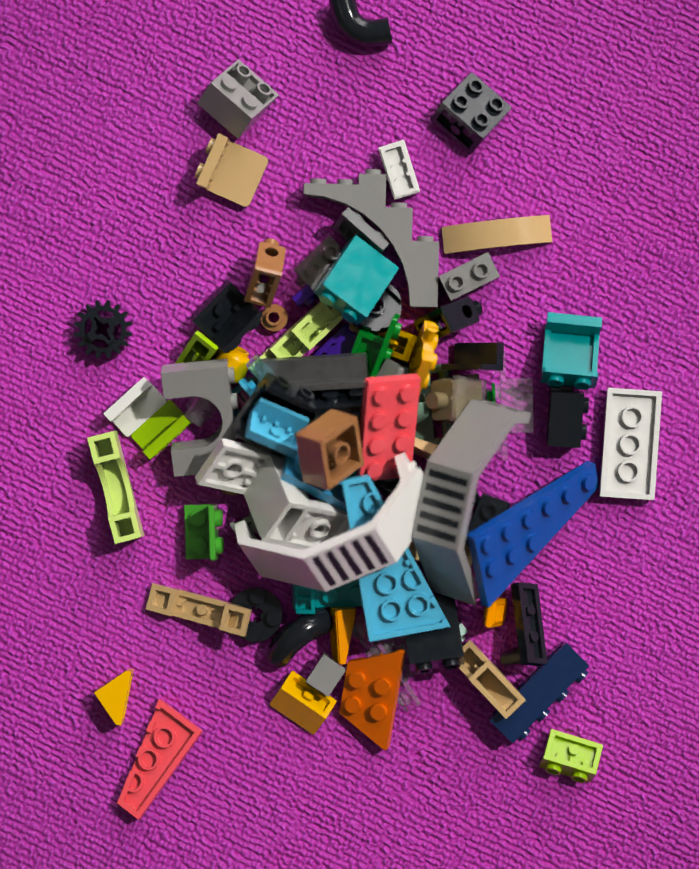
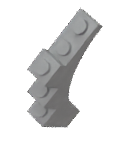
M365 169V174H359V184H353V180L338 179L337 184H326V179L313 178L310 179V183H304V197L326 199L347 206L363 215L383 233L393 246L403 266L408 284L410 308H437L439 241H434L432 236H417V241H412L413 208H407V203L396 202L391 203V207H385L386 174H381L379 169Z

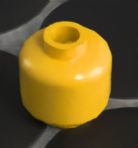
M240 346L227 353L219 349L214 360L228 358V366L234 367L235 384H238L245 377L251 365V360L248 357L249 353Z

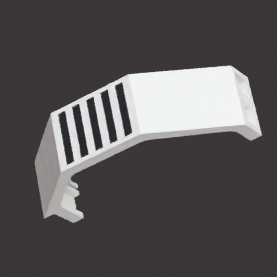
M405 452L394 456L400 482L375 517L365 525L310 548L300 549L258 540L245 520L234 524L238 545L260 576L324 592L397 563L413 540L412 532L424 479V473L421 468L417 466L415 461L410 462Z

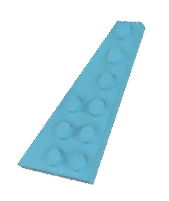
M369 474L345 478L341 482L349 529L353 530L369 523L384 505V502ZM408 547L397 563L358 578L369 642L451 627Z

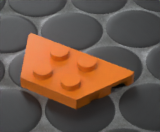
M398 649L387 654L379 653L368 658L351 659L347 663L339 713L383 750H387L391 743L405 649Z

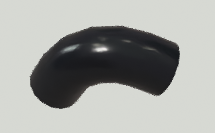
M329 0L330 11L335 25L349 41L363 47H380L393 44L388 17L368 20L359 13L356 0Z
M317 608L315 614H304L284 627L266 649V657L271 664L278 667L287 666L297 652L305 645L330 633L333 628V621L329 612L324 608Z

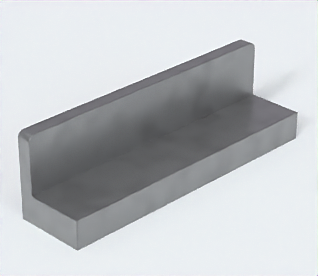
M366 352L257 360L258 385L267 372L275 376H283L290 383L298 387H306L310 391L364 388V380L369 378Z

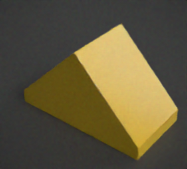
M387 331L381 332L378 335L385 338ZM400 331L397 340L392 338L389 348L393 349L391 357L408 363L418 336Z
M127 669L94 692L116 725L121 726L124 723L134 669Z

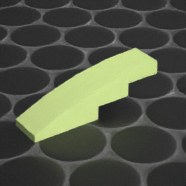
M320 301L267 348L250 365L249 371L258 379V359L303 356L343 319L341 313L332 306H327Z

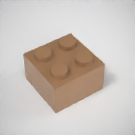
M331 409L295 434L304 483L329 491L364 465L357 416Z

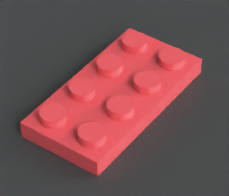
M417 373L365 378L360 424V440L364 465L356 470V476L369 474L372 481L400 478L394 456L405 452L409 461H413L421 378Z

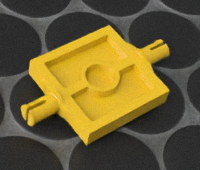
M426 320L422 325L412 350L407 373H417L421 378L420 392L422 388H427L430 377L429 370L434 371L437 363V354L433 353L438 343V335H436L438 326L435 322Z

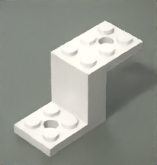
M221 438L195 476L198 485L244 494L262 541L307 549L341 535L349 529L347 512L328 503L309 500L305 491L280 479L286 455L281 458L257 446Z

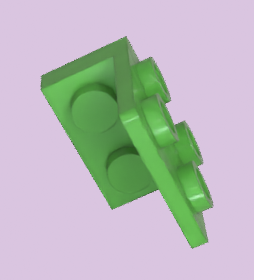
M218 504L184 505L186 559H210V561H216L219 559V554L224 553V538L219 537L218 527L223 526V510H218Z

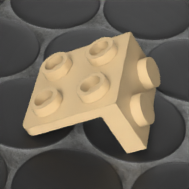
M218 133L216 139L211 138L205 153L209 154L205 164L200 163L194 176V178L198 179L196 184L202 189L247 207L250 205L265 172L268 159L259 153L231 142L228 137Z

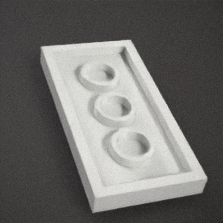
M607 388L599 496L655 500L662 391Z

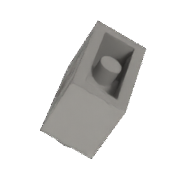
M487 252L440 275L438 279L449 301L452 302L499 279L500 275Z

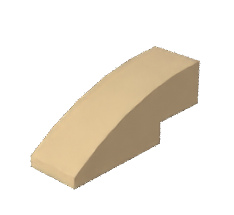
M470 639L463 646L465 664L460 665L459 669L507 719L526 699Z

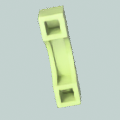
M117 431L88 437L87 440L93 463L99 474L106 499L108 520L114 543L117 544L143 537L144 532Z

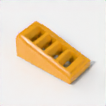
M498 597L489 608H484L483 623L486 627L492 628L504 624L508 603L506 598Z
M329 607V614L333 621V628L330 632L332 660L343 665L346 664L356 608Z

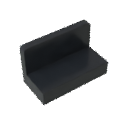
M455 343L454 364H441V369L503 371L504 343Z

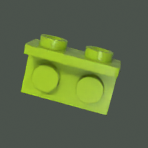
M551 729L539 767L544 768L547 773L552 775L563 774L570 776L573 781L578 783L591 782L597 773L603 744Z

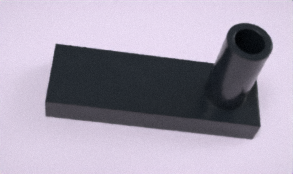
M514 583L511 585L518 647L502 652L500 656L501 663L505 667L518 664L529 666L546 665L548 661L538 584Z

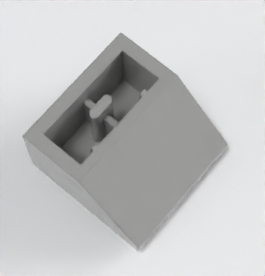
M238 59L209 84L197 104L239 139L257 122L277 99L279 94Z

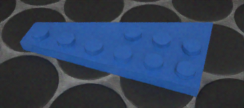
M590 461L584 462L467 534L481 605L489 608L599 488L595 463Z

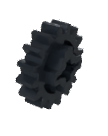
M99 300L95 301V308H92L89 304L85 305L88 312L86 314L79 312L78 315L82 320L81 322H74V325L80 328L79 332L74 333V337L82 338L78 346L84 347L87 345L86 354L90 355L93 351H96V358L99 359L103 353L106 354L108 359L112 358V351L119 355L122 354L120 346L128 347L130 344L125 339L126 337H133V333L127 331V328L131 327L133 322H126L125 320L129 313L127 311L120 313L121 305L119 304L111 308L110 300L106 301L105 306H102ZM108 311L113 313L114 316L106 319L102 318L98 312ZM90 319L92 322L91 331L86 334V325ZM98 321L104 325L109 324L110 327L107 329L109 337H106L104 334L98 335L100 330ZM121 324V335L117 340L115 337L116 328ZM103 340L109 347L100 348L93 345V343Z

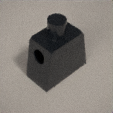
M468 296L442 306L413 322L418 333H420L425 320L435 322L438 326L436 335H438L439 340L479 322V316L482 315L483 309L478 301H472ZM440 318H443L445 327L440 325Z

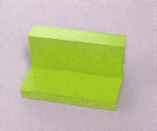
M168 400L134 431L131 437L144 450L143 453L152 460L190 426L192 422L172 400Z

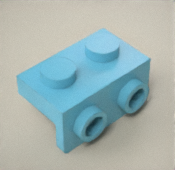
M260 398L248 414L245 437L295 458L298 454L295 434L309 424V418L265 398Z

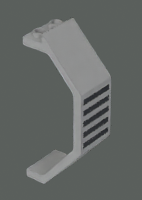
M471 399L428 459L412 539L431 591L476 606L477 598L480 597L476 577L472 576L464 545L478 479L511 428L517 423H529L531 412L487 400Z

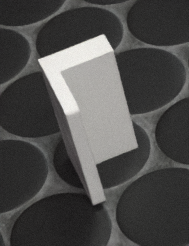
M143 377L103 414L126 437H129L158 411L167 400L164 399L162 394L146 377Z

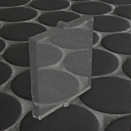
M453 375V390L450 397L452 401L451 421L457 420L471 399L485 400L486 380Z

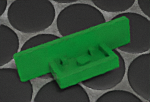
M398 314L393 316L385 338L363 329L359 330L351 353H367L369 378L376 377L385 360L391 358L393 349L389 348L392 338L397 340L403 325L398 323L400 319Z

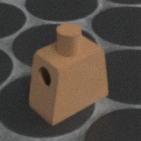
M269 238L264 240V242H259L251 266L244 298L245 302L271 308L282 276L286 249L279 246V242L275 239ZM261 274L268 275L269 281L266 283L260 282Z

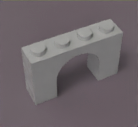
M228 358L162 365L161 379L164 399L202 397L211 401L218 408L222 416V423L213 435L200 440L172 442L171 456L174 477L196 475L221 438L238 442L237 437H235L233 423L235 419L234 410L238 409L237 393H232L231 384L235 383L234 367L228 366Z

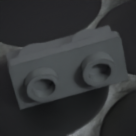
M349 207L341 214L332 227L347 241L357 235L381 254L390 246V243L385 240L379 231L374 230L364 221L360 214L352 211Z

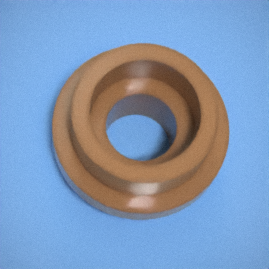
M272 304L271 308L265 307L263 309L261 323L267 330L279 331L285 327L288 315L282 306ZM275 312L279 315V320L276 323L270 322L269 315Z

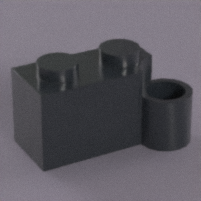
M567 385L560 387L549 386L547 446L580 448L581 440H586L587 424H582L583 413L588 414L589 397H584V391H572L573 386Z

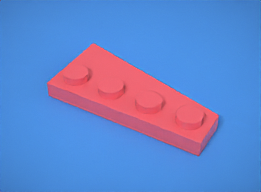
M158 699L155 707L156 710L148 724L146 735L138 749L136 760L128 774L117 802L118 805L138 820L143 817L203 733L201 728L162 699Z

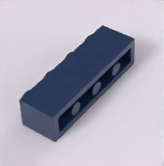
M565 640L547 657L548 664L538 666L517 688L526 701L507 719L497 709L488 717L489 721L512 744L516 739L521 742L531 731L528 727L535 720L541 722L550 712L548 707L554 701L557 703L561 702L569 693L567 688L574 681L577 684L580 683L589 673L586 670L589 664Z

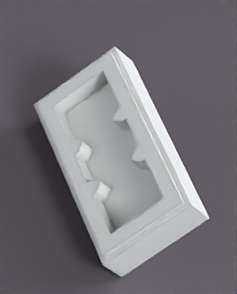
M401 140L379 147L378 150L394 200L420 193L405 141Z

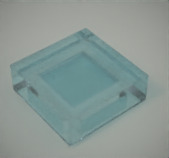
M257 354L246 363V367L260 381H262L267 372L275 374Z

